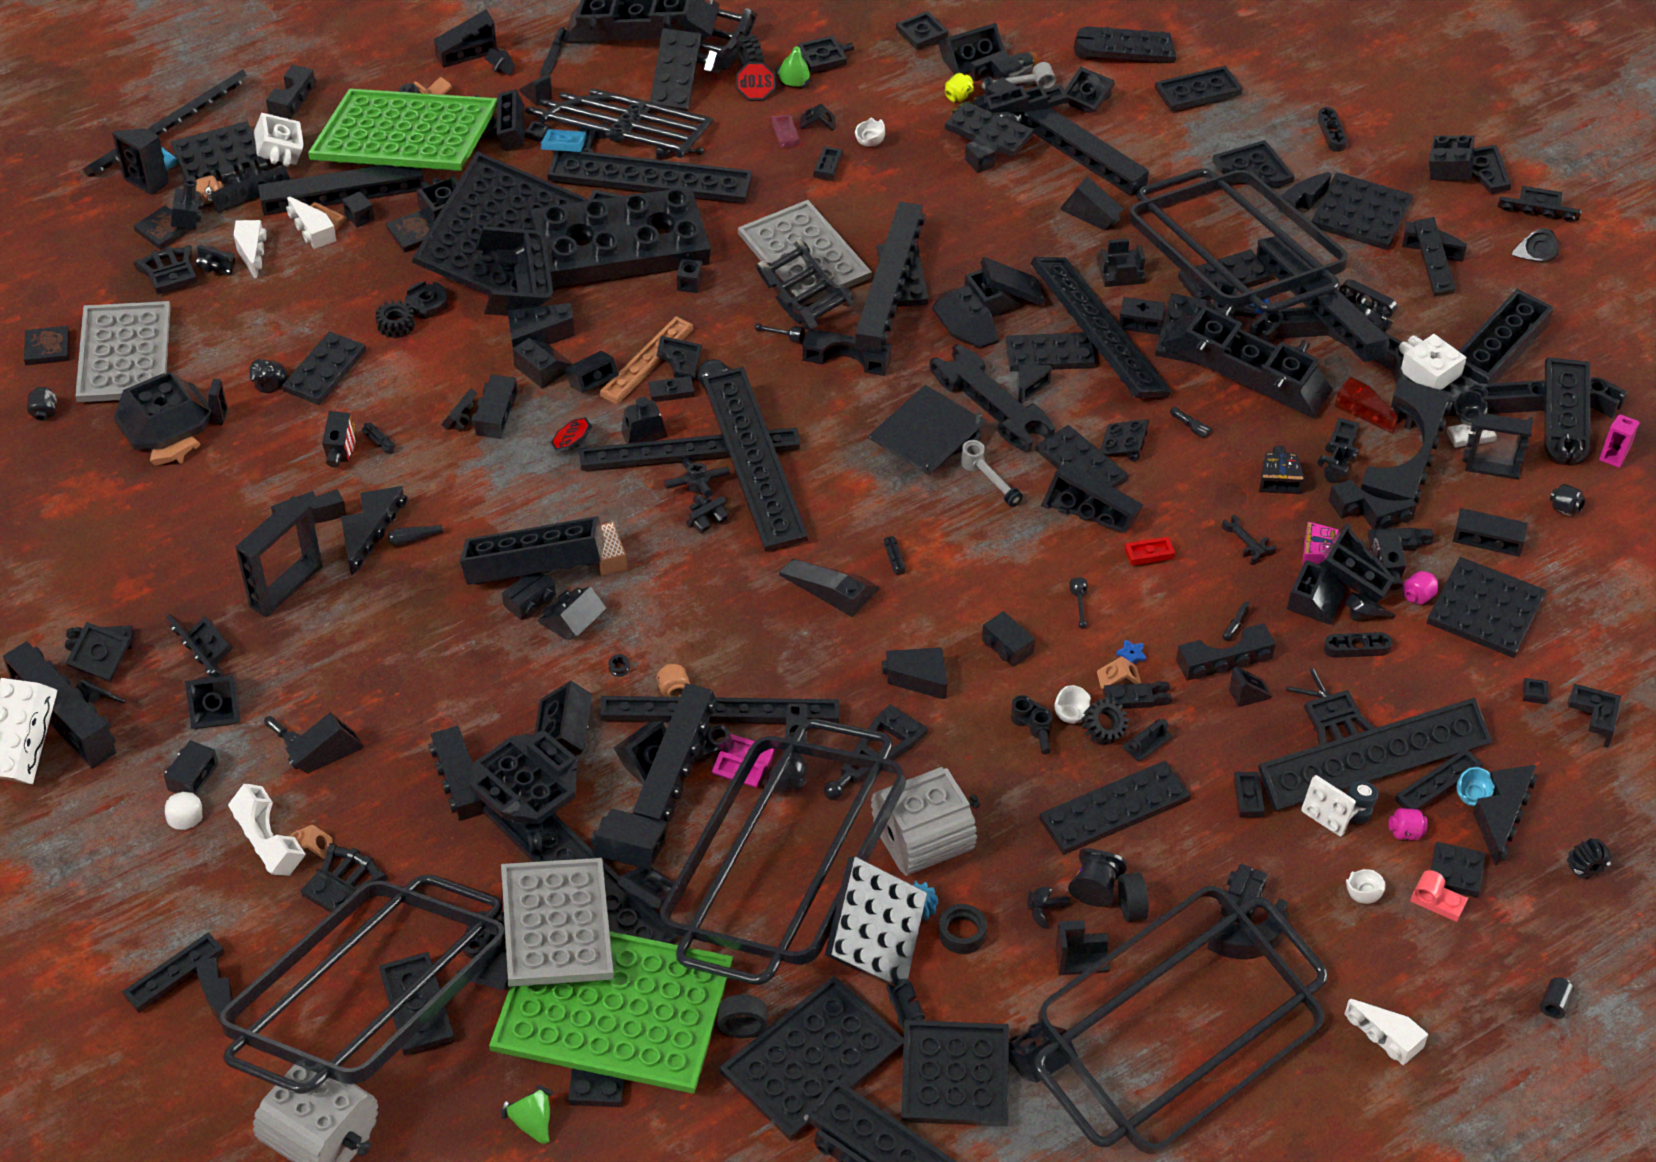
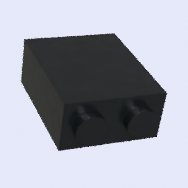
M611 808L607 816L602 817L599 829L594 830L592 834L593 855L650 869L665 844L667 822Z

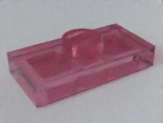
M791 114L771 117L780 148L799 145V137Z

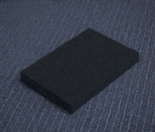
M982 258L980 263L988 286L1037 305L1043 304L1045 298L1037 277L992 259Z

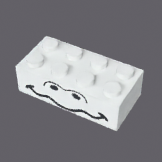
M1 678L0 779L33 784L57 694L56 689L40 683Z

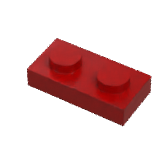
M1169 536L1125 543L1124 550L1131 566L1171 560L1175 557V551Z

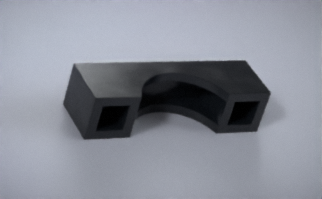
M810 329L802 346V361L823 365L829 359L845 356L857 360L863 366L864 373L885 376L891 360L892 344L887 343L886 346L883 345L880 353L856 350L855 337Z
M1265 623L1243 628L1240 642L1231 648H1213L1201 640L1178 645L1176 661L1187 681L1201 679L1215 673H1223L1236 666L1243 668L1253 663L1268 661L1273 658L1276 643Z

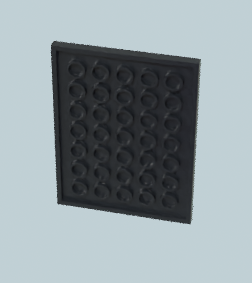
M477 151L415 253L412 263L489 296L491 291L518 292L514 266H506L500 263L494 251L476 250L475 247L483 226L531 230V209L548 207L550 205L588 201V198Z

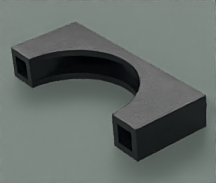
M1399 378L1393 394L1391 408L1403 412L1415 422L1422 435L1423 446L1416 456L1402 465L1389 468L1368 466L1361 484L1363 491L1385 500L1401 501L1413 498L1416 503L1419 502L1422 493L1421 490H1418L1420 484L1425 485L1428 476L1425 469L1432 465L1434 455L1431 454L1432 449L1437 450L1440 437L1437 436L1438 432H1443L1446 424V419H1443L1444 414L1449 415L1453 402L1449 401L1450 392Z

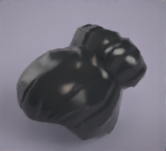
M256 359L249 367L251 381H254L255 388L263 393L276 391L284 384L288 377L286 368L277 361Z

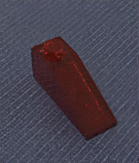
M1349 377L1337 393L1335 407L1393 434L1398 416L1369 385Z

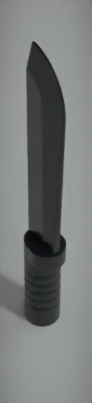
M559 28L539 75H546L552 72L562 46V39L566 32L565 28Z

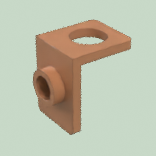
M442 77L436 80L427 90L418 82H414V85L423 94L444 95L452 88V85Z
M1123 656L1097 671L1101 689L1104 688V685H1114L1124 678L1129 679L1134 684H1141L1137 666Z
M313 824L290 835V837L296 838L302 849L308 848L323 859L326 857L329 843L333 842L332 837ZM317 836L321 837L325 843L323 850L318 848L316 844Z

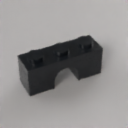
M297 65L290 66L283 76L286 90L274 88L266 99L269 115L291 120L294 114L298 112L301 104L306 101L311 90L316 86L313 69Z

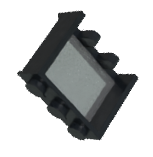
M1479 410L1477 419H1472L1470 431L1473 434H1468L1466 447H1469V449H1464L1462 462H1466L1465 471L1518 480L1520 464H1523L1524 451L1528 448L1529 437L1532 435L1533 417L1524 420L1481 413V410Z

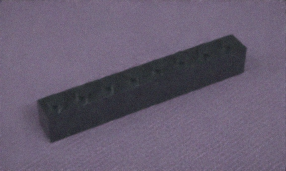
M382 165L259 184L258 188L263 215L266 216L286 213V207L289 206L288 197H292L309 206L314 202L322 206L343 204L342 199L359 191L367 200L413 193L421 189V183L424 180L421 168Z

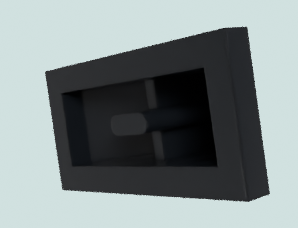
M548 73L520 88V93L536 106L540 105V99H552L550 74Z
M1018 366V401L1021 404L1051 383V366Z
M1237 666L1233 668L1229 691L1238 707L1269 700L1272 697L1262 678Z

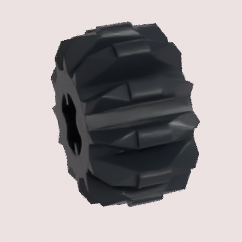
M1589 838L1587 841H1581V844L1574 846V850L1568 853L1567 861L1575 875L1579 878L1590 879L1593 875L1597 876L1598 873L1605 871L1604 868L1611 864L1612 855L1608 847L1599 838Z

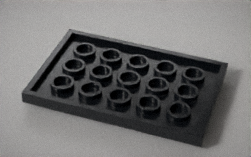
M834 975L720 1066L719 1073L781 1133L792 1141L811 1125L804 1120L805 1113L835 1079H838L852 1090L855 1089L903 1049L904 1038Z

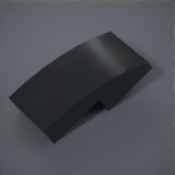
M1338 417L1330 441L1339 444L1344 443L1353 447L1359 423Z

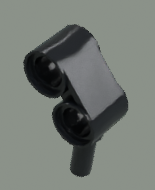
M1026 695L1015 697L1012 701L1011 721L1017 726L1030 727L1031 735L1039 739L1041 753L1044 755L1051 752L1048 739L1052 725L1051 711Z
M714 725L708 729L706 735L702 736L700 741L702 746L700 747L699 754L694 756L691 765H693L694 761L701 762L706 760L710 753L730 752L733 748V739L724 725ZM720 737H725L722 741L716 742Z

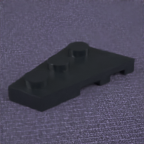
M1497 145L1474 148L1472 174L1490 194L1511 190V183Z

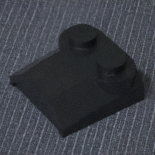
M1080 66L1064 90L1068 97V104L1087 113L1095 112L1103 101L1111 97L1115 82L1113 79Z

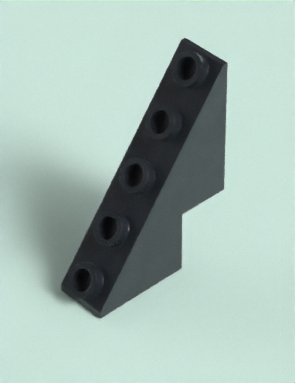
M403 486L362 492L360 496L363 513L341 516L351 576L361 569L365 558L373 552L375 544L379 539L383 538L386 529L390 523L392 524L395 521L400 509L406 506L408 497L404 495Z
M1535 765L1491 771L1490 778L1495 785L1493 796L1477 798L1473 814L1495 865H1498L1500 859L1505 861L1510 848L1506 846V842L1513 841L1517 830L1513 825L1514 823H1520L1524 810H1521L1520 807L1521 805H1527L1531 795L1527 791L1528 787L1533 789L1538 775L1534 774Z

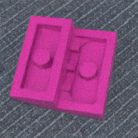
M730 734L733 739V748L728 753L720 751L712 774L732 780L746 753L755 741ZM769 749L761 753L745 780V785L758 788L774 757L775 749Z

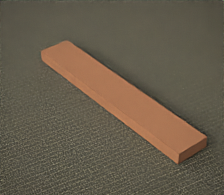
M676 316L618 373L619 376L611 379L600 390V396L618 405L663 360L656 356L660 337L666 336L683 340L693 331V324Z

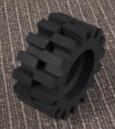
M752 34L737 39V55H739L738 59L741 61L742 67L748 62L764 63L763 50L760 48L761 44L760 42L758 43V38Z
M391 300V303L388 304L386 301L384 306L380 305L379 310L376 309L377 329L380 331V334H385L388 338L390 335L393 338L399 335L401 338L404 337V333L408 335L410 331H413L415 326L414 312L412 306L408 305L407 302L402 304V300H398L397 303ZM392 318H401L398 320H390Z
M1109 698L1099 699L1084 711L1081 721L1085 723L1082 725V728L1088 729L1085 734L1086 736L1092 735L1091 741L1094 742L1098 739L1097 744L1105 743V745H1109L1124 735L1128 728L1126 724L1129 722V718H1124L1127 712L1126 710L1121 712L1120 709L1123 706L1121 704L1116 706L1117 701L1112 700L1109 702ZM1099 714H1105L1110 718L1112 722L1111 729L1107 730L1100 725L1098 721Z

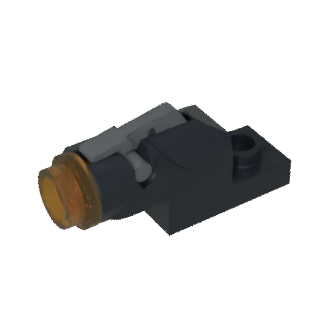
M1002 50L971 62L970 77L975 82L991 76L994 80H999L1002 77L1022 76L1033 71L1034 66L1039 63V58L1034 51L1021 52L1009 56Z

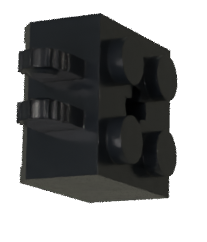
M455 176L440 181L437 177L432 178V185H428L424 181L421 183V189L416 190L419 208L424 210L433 223L458 184Z

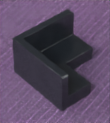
M1573 684L1568 699V707L1592 713L1588 731L1604 735L1603 747L1608 748L1615 731L1621 696Z
M1084 920L1059 921L1055 946L1058 974H1082L1106 957L1109 943L1108 933L1085 934ZM1109 964L1096 973H1108Z

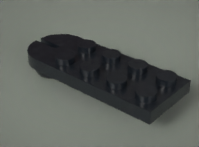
M1087 26L1078 30L1073 48L1075 55L1081 59L1102 57L1175 63L1176 60L1171 33Z
M1547 357L1545 360L1544 450L1553 462L1564 465L1567 460L1568 466L1577 465L1586 458L1590 450V362Z

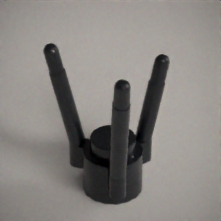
M85 679L78 682L75 687L82 693L86 703L95 702L100 694L115 701L125 703V699L97 687Z

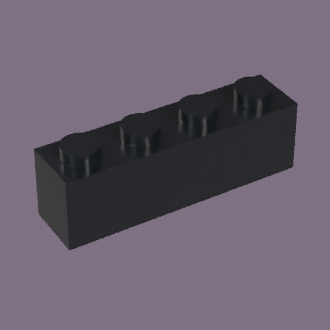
M459 726L430 733L432 743L428 744L432 758H437L435 767L438 776L443 775L444 777L441 783L445 795L450 794L451 798L448 799L451 812L457 813L459 821L484 814L483 807L486 804L470 790L469 782L473 763Z

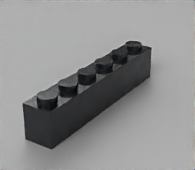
M688 683L685 684L633 809L634 814L664 822L671 821L674 815L675 802L677 799H680L683 792L682 785L684 780L690 776L693 758L699 754L702 736L708 732L711 714H714L717 710L718 701L713 690Z

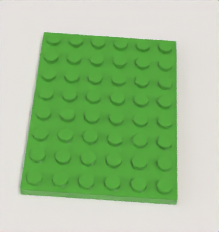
M349 89L309 150V159L337 161L338 163L351 162L356 164L393 165L395 167L431 168L434 170H462L496 111L498 99Z
M609 931L613 964L612 980L510 986L489 1045L490 1051L694 1094L728 978L682 966L676 958L678 945ZM688 948L686 956L729 968L733 964V956Z

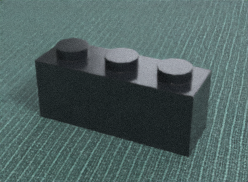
M517 89L499 93L497 136L505 151L523 147L525 105Z
M491 374L488 383L484 384V395L478 400V411L473 414L472 426H475L477 436L501 439L518 394L517 379Z
M1460 508L1452 542L1520 557L1528 523Z

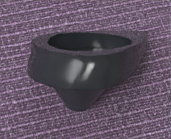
M1541 228L1527 236L1511 255L1537 262H1549L1559 255V241L1552 230Z
M1352 592L1345 601L1346 605L1350 607V617L1355 621H1367L1381 616L1395 617L1396 615L1371 599Z

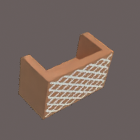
M614 522L601 525L605 542L602 559L599 562L600 574L606 575L626 570V553Z

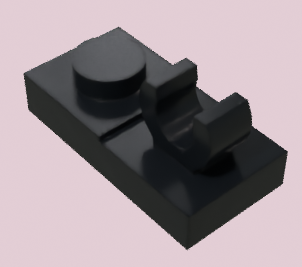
M470 388L441 426L447 430L453 423L454 428L461 432L465 426L460 421L467 424L471 420L468 415L461 413L464 410L468 412L476 403L473 399L478 393Z

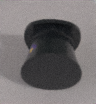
M1081 849L1079 860L1082 867L1069 883V893L1075 899L1088 905L1097 907L1111 905L1113 902L1115 880L1125 873L1127 869L1126 860L1119 855L1102 850Z

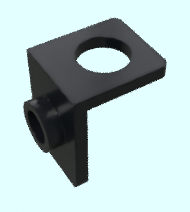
M820 103L801 115L800 128L804 129L820 119L832 131L835 127V116ZM825 114L829 117L830 122L827 121Z

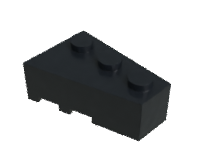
M571 303L508 310L512 349L528 338L545 343L549 342L551 345L575 336Z
M1346 523L1338 530L1320 560L1319 565L1328 567L1337 580L1377 603L1387 593L1394 581V577L1377 557H1373L1365 547L1366 544L1363 540H1359L1351 530L1352 527Z

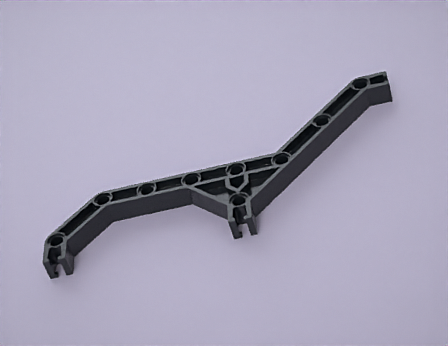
M1308 307L1285 308L1276 312H1264L1250 326L1249 331L1250 334L1256 337L1262 335V339L1271 344L1280 338L1329 336L1346 345ZM1383 332L1389 338L1387 357L1373 361L1392 371L1396 386L1399 378L1414 382L1401 369L1404 354L1399 350V345L1402 341ZM1462 374V376L1441 389L1450 392L1449 401L1453 402L1449 415L1444 414V417L1456 416L1454 413L1455 397L1465 391L1481 393L1483 400L1487 402V414L1544 411L1545 380L1480 384ZM1590 378V408L1613 418L1617 413L1616 410H1620L1623 407L1627 391L1602 378ZM1393 409L1391 420L1399 423L1401 420L1399 417L1404 413ZM1407 416L1404 428L1410 430L1415 425V422Z

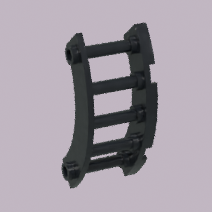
M710 0L709 4L718 10L717 16L739 22L734 33L713 29L712 36L730 40L724 47L704 42L706 38H701L700 49L709 51V54L699 52L697 63L704 64V70L720 73L721 70H727L739 57L737 55L736 41L738 38L751 34L758 14L747 8L744 9L742 14L718 9L720 4L715 0Z
M799 239L793 243L796 247L795 250L772 263H767L764 259L757 263L755 268L767 287H772L778 294L775 298L787 314L798 325L803 323V328L810 330L818 325L816 323L818 317L839 305L852 306L854 298L848 288L845 289L844 286L835 284L825 275L810 255L811 251L807 243ZM801 256L808 269L785 282H779L774 275L775 270ZM812 275L819 281V284L796 297H791L788 294V289ZM824 290L829 293V295L808 307L800 305Z

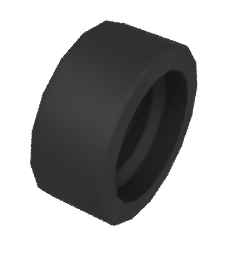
M1139 872L1121 874L1118 878V894L1124 919L1127 922L1146 920L1149 915V901L1142 874Z
M956 904L948 907L942 913L939 920V939L942 945L949 951L957 954H969L977 951L984 944L987 933V921L979 909L968 904ZM956 920H967L976 925L978 931L972 937L959 938L953 936L948 931V925Z
M730 996L719 1004L718 1027L721 1032L731 1037H755L761 1034L767 1027V1006L763 1000L755 996Z

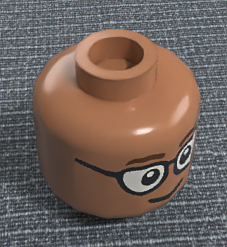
M207 176L196 180V191L200 192V200H203V205L213 203L210 193L223 188L221 181H217L214 176Z

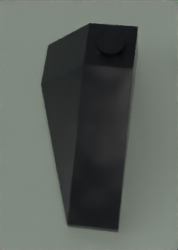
M792 559L779 572L781 577L851 617L879 590L878 585L862 576L797 559Z

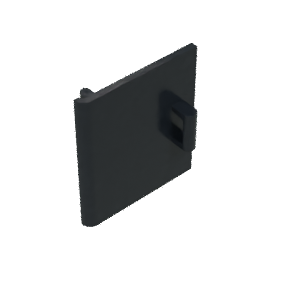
M924 385L869 434L868 438L925 474L930 475L982 427L987 420L982 419L981 413L975 415L929 386Z

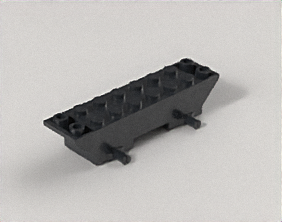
M580 0L577 8L571 13L563 39L564 42L661 39L663 28L701 33L702 38H709L713 33L718 10L704 0Z
M1226 304L1222 311L1213 310L1204 305L1200 312L1180 317L1162 340L1161 346L1312 418H1315L1333 390L1318 366L1320 359L1306 352L1310 347L1309 341L1306 343V340H1303L1299 347L1290 346L1283 342L1275 346L1242 330V323L1229 316L1233 311V306L1230 305L1229 307V304Z

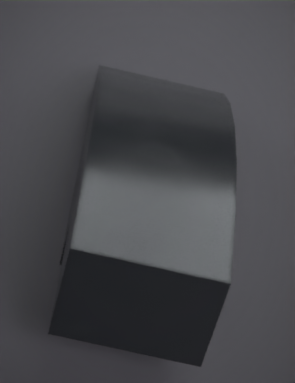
M1327 172L1307 178L1289 188L1281 197L1298 211L1302 207L1310 210L1326 193L1330 185L1332 173Z
M1406 221L1402 247L1420 250L1413 226L1414 222ZM1438 230L1447 260L1463 262L1467 244L1444 231Z
M338 489L316 496L311 491L296 497L310 504L315 524L338 519L346 515L344 500ZM288 500L271 506L272 514Z
M216 957L195 961L197 974L206 1002L212 1014L221 1024L220 1014L222 1010L233 1001V991L229 977L221 978ZM235 1019L231 1021V1023L234 1025H236Z

